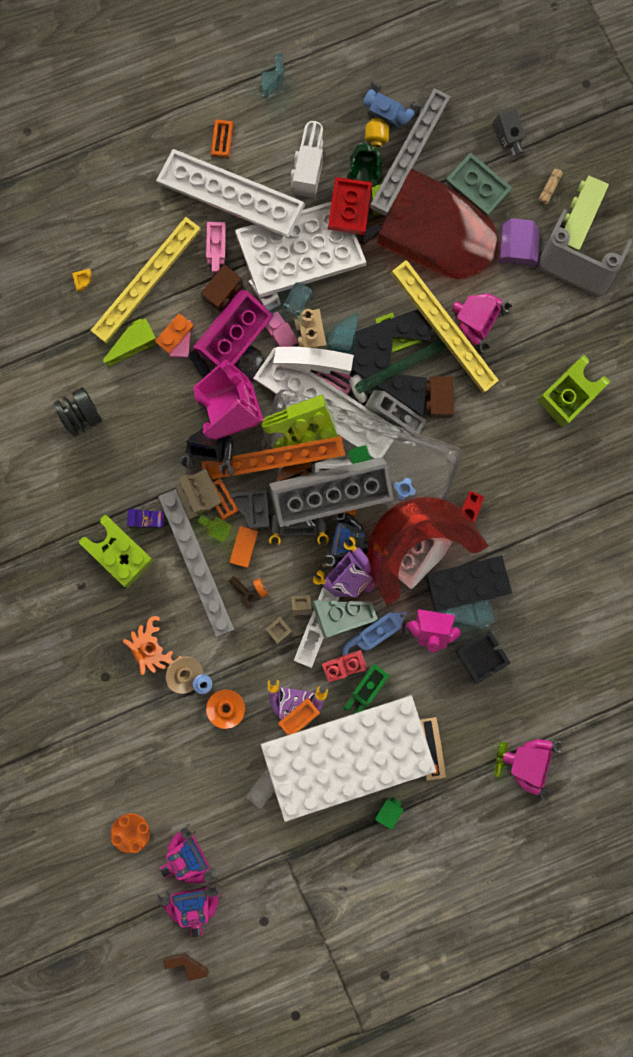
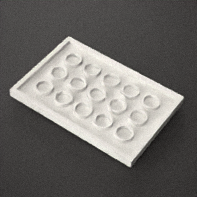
M332 202L302 210L289 238L256 224L235 230L259 298L366 266L365 257L355 234L328 230Z

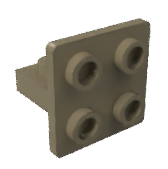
M207 469L194 475H184L179 478L180 482L175 484V489L189 519H193L222 503Z

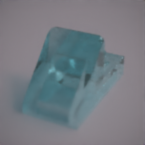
M296 282L283 308L300 316L312 301L314 296L312 289Z

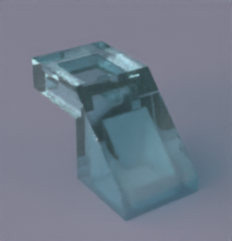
M282 53L275 54L276 71L261 72L263 98H267L284 80Z

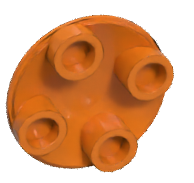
M129 813L120 816L111 828L112 844L124 853L139 852L146 846L150 838V828L147 821L137 814Z

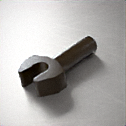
M235 576L229 580L243 595L242 603L245 606L253 608V605L248 601V597L251 595L260 601V596L256 589L248 590Z

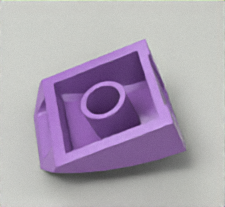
M511 218L502 225L498 263H513L536 267L539 256L540 231L534 221Z

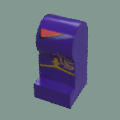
M128 509L127 526L129 528H164L165 512Z

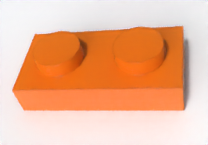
M179 313L155 340V343L170 355L194 328V325Z

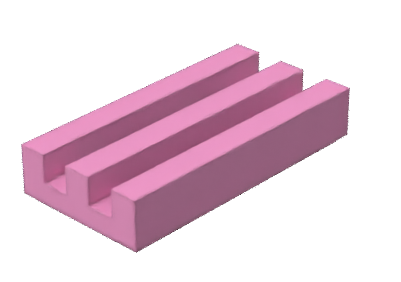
M332 371L348 381L351 378L348 374ZM316 373L317 376L346 395L352 389L350 384L345 383L332 374ZM323 374L324 376L330 378L331 380L337 382L338 384L342 385L347 389L344 390L343 388L337 386L336 384L330 382L329 380L325 379L320 375Z

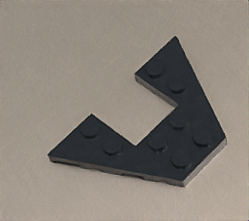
M416 309L356 331L351 370L418 413V415L423 416L427 378L390 373L393 338L430 342L431 325L421 312Z

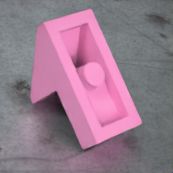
M278 311L275 312L274 316L265 326L266 330L278 347H294L298 344L295 334L288 322L285 323Z

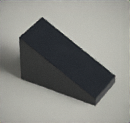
M384 225L366 228L365 235H361L363 246L384 231Z

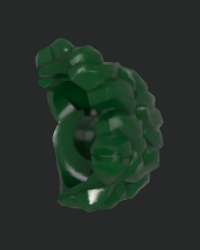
M359 143L350 156V170L347 178L372 182V187L378 185L382 181V170L380 168L382 166V158L379 149L367 143Z

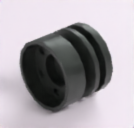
M83 386L72 392L74 399L72 403L67 397H63L65 407H63L59 400L54 402L61 422L74 437L79 435L76 426L82 432H85L83 422L87 421L91 427L103 422L97 408Z

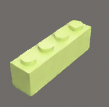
M589 175L586 181H581L577 190L580 194L578 198L574 197L570 205L573 208L571 214L567 213L563 224H565L564 229L570 235L567 247L579 252L609 184Z

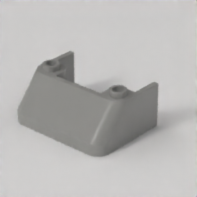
M564 209L538 260V267L541 271L593 296H602L611 285L633 241L629 240L620 255L608 253L604 256L602 262L594 260L567 247L570 235L567 230L560 227L567 212Z

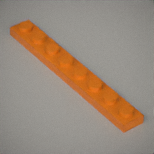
M342 436L233 456L230 465L233 467L234 473L231 476L345 456ZM210 460L201 462L202 469H207L212 479L230 476L228 469H226L225 475L219 469L224 460L222 462Z

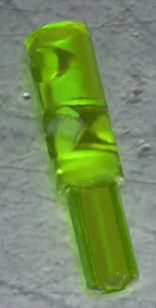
M502 741L499 743L495 761L494 776L496 777L501 775L504 764L503 758L508 747V743Z

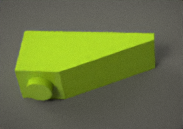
M138 319L127 328L103 359L107 368L156 344V338L147 320Z

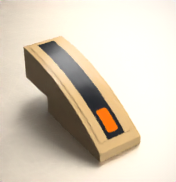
M437 718L422 719L420 722L436 772L425 775L426 781L446 778Z

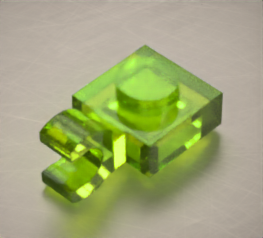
M201 515L198 523L209 528L207 531L208 535L224 543L233 527L218 517L212 521Z

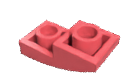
M361 650L337 657L322 664L328 682L343 679L350 674L367 669Z

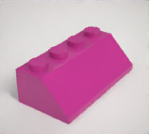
M239 290L193 348L216 367L225 359L234 365L274 315L247 290Z

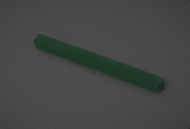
M439 339L358 382L355 385L357 393L361 394L447 348V346Z

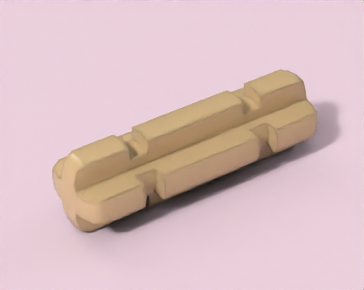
M553 170L539 198L540 202L544 204L549 202L563 174L561 170Z

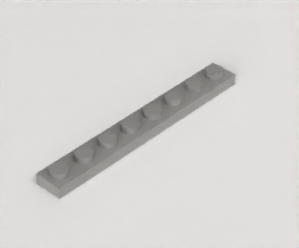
M435 88L433 89L370 205L371 209L387 216L451 96Z
M176 489L158 496L216 637L235 630Z

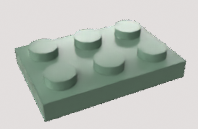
M471 152L445 181L486 217L512 191V187Z

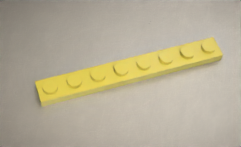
M185 217L95 324L91 332L107 343L201 231L200 227Z
M405 260L391 271V275L481 392H486L499 381L409 262Z

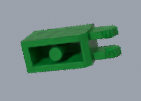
M373 664L351 694L352 697L343 710L347 712L356 699L362 704L356 709L354 714L363 711L365 707H368L390 675Z

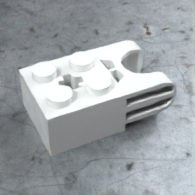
M310 121L305 125L300 150L295 153V167L292 169L290 176L294 195L314 199L316 198L323 165V127L316 121Z

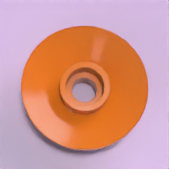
M228 689L215 692L207 702L206 713L208 719L213 725L223 729L238 725L245 714V703L242 697L235 691ZM224 705H228L230 707V711L228 713H225L223 711Z

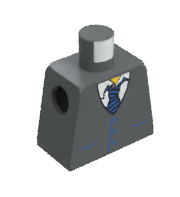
M515 107L498 114L492 125L504 150L510 148L513 156L522 154L524 151L521 142L525 139V132L517 108Z

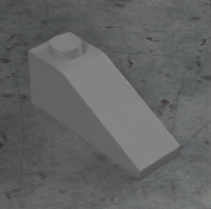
M373 390L365 405L367 409L417 437L426 422L423 417L385 391Z

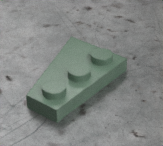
M312 601L324 639L378 620L372 602Z

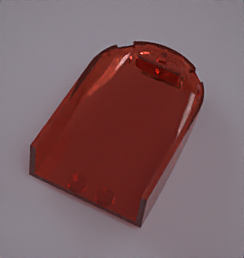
M411 168L378 234L377 244L449 278L467 279V277L479 275L492 263L498 248V235L493 222L485 213L454 190Z

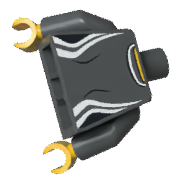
M274 514L271 530L273 536L270 537L269 543L272 545L273 537H277L278 545H280L282 540L279 533L281 536L317 535V532H319L317 543L320 544L319 539L321 536H325L326 543H328L329 538L325 535V518L321 517L280 527Z

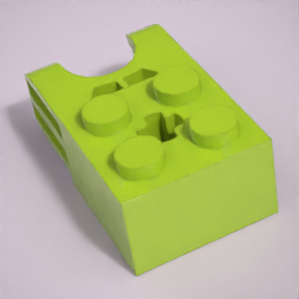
M585 355L580 357L536 400L561 427L570 423L610 383V380L605 376L596 382H590L584 377V368L589 363V359Z
M323 394L288 406L284 411L265 417L261 423L263 430L267 434L277 432L285 434L284 437L274 442L273 449L338 437L336 424Z
M104 515L100 522L107 530L106 539L102 543L97 544L86 537H82L79 540V544L124 587L129 588L154 560L108 516ZM129 556V557H128L129 563H128V564H125V563L122 564V562H123L122 559H123L124 557Z

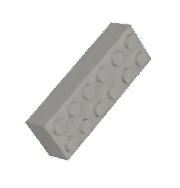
M383 457L269 484L276 519L280 527L394 500L388 464Z

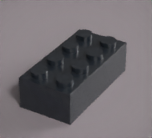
M502 555L429 573L425 576L434 612H441L512 593Z

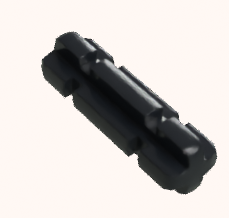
M194 350L188 354L201 376H207L210 373V369L204 360L200 358L199 353Z

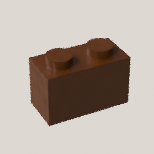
M224 264L201 291V297L220 312L231 301V297L242 289V278Z
M453 376L430 377L429 382H426V394H429V401H426V412H429V418H452L454 415Z

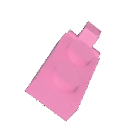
M207 222L206 259L207 264L212 265V275H216L220 270V265L225 264L226 222Z

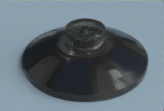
M249 346L234 366L244 373L250 381H254V376L265 361L262 353L257 348ZM244 359L249 360L247 365L242 364Z

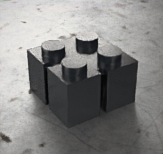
M490 630L455 650V653L475 684H479L493 675L491 671L496 673L511 664L502 648L496 651L493 648L497 647L499 643Z

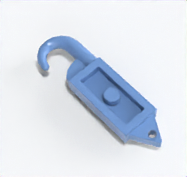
M390 611L343 645L342 655L348 654L349 649L356 644L364 650L372 649L402 628L401 624L407 612L392 613Z

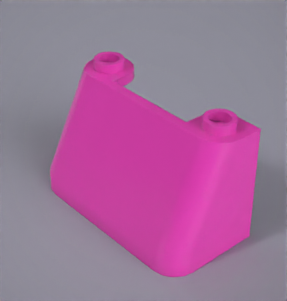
M227 359L193 387L195 400L200 405L204 404L207 408L210 423L206 422L203 425V433L208 439L217 440L256 427L263 421L252 382Z

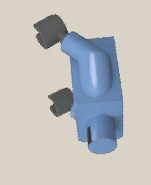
M372 80L363 100L364 105L370 108L368 114L375 118L384 119L387 124L399 129L400 125L408 123L414 115H419L421 104L415 105V101H411L409 109L405 110L402 104L378 93L382 85L378 86Z

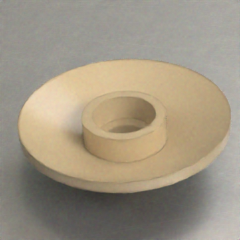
M193 657L178 658L170 664L166 671V683L175 693H188L194 690L193 681L198 675L203 674L201 664Z

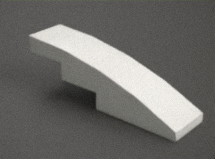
M276 347L273 365L309 374L311 370L326 374H330V371L349 375L354 355L317 348Z
M322 588L318 601L338 602L339 597H335L325 588ZM314 610L294 658V661L311 668L324 638Z

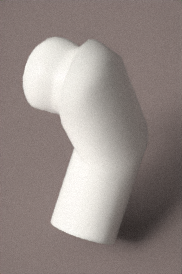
M355 374L354 377L350 378L349 383L359 403H364L367 401V396L359 385L363 379L360 375Z

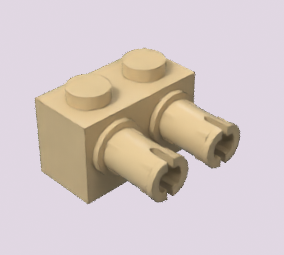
M305 309L303 312L297 313L298 319H294L296 331L300 330L301 337H298L299 347L326 350L320 309Z

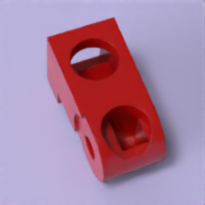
M469 491L454 524L471 530L480 511L484 496Z

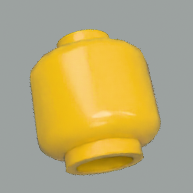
M371 119L365 126V141L371 144L372 147L381 148L382 145L388 142L389 125L384 119Z

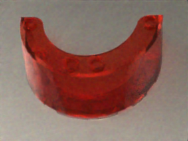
M415 497L396 504L378 520L369 538L367 557L372 569L370 573L387 606L395 602L401 595L398 579L399 568L406 553L416 544L431 538H446L459 543L471 553H478L489 547L473 520L464 510L441 498Z

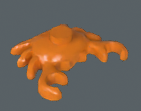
M152 616L148 619L144 634L143 625L139 626L137 636L134 631L131 632L133 643L123 639V643L133 653L139 665L141 675L145 674V666L152 673H155L156 669L153 666L162 670L166 668L165 665L159 663L160 661L168 665L173 662L171 659L173 651L162 655L163 648L158 645L157 638L151 636L152 633L160 630L159 627H153L152 625L153 621L158 622L160 620L157 616Z

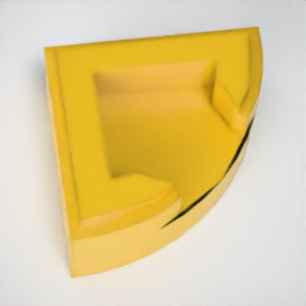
M91 269L72 273L76 291H83L91 281Z

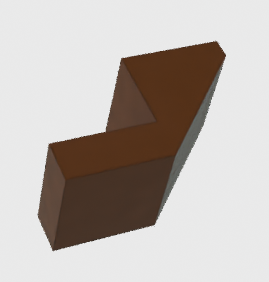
M186 953L165 957L163 961L165 969L184 965L188 981L204 978L209 974L207 967Z

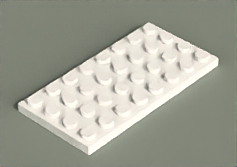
M412 695L261 744L284 821L436 772Z

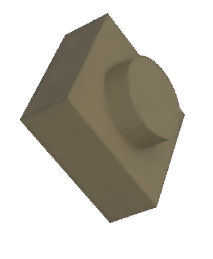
M310 595L291 596L293 616L312 614Z
M281 617L265 628L277 644L292 633V630Z

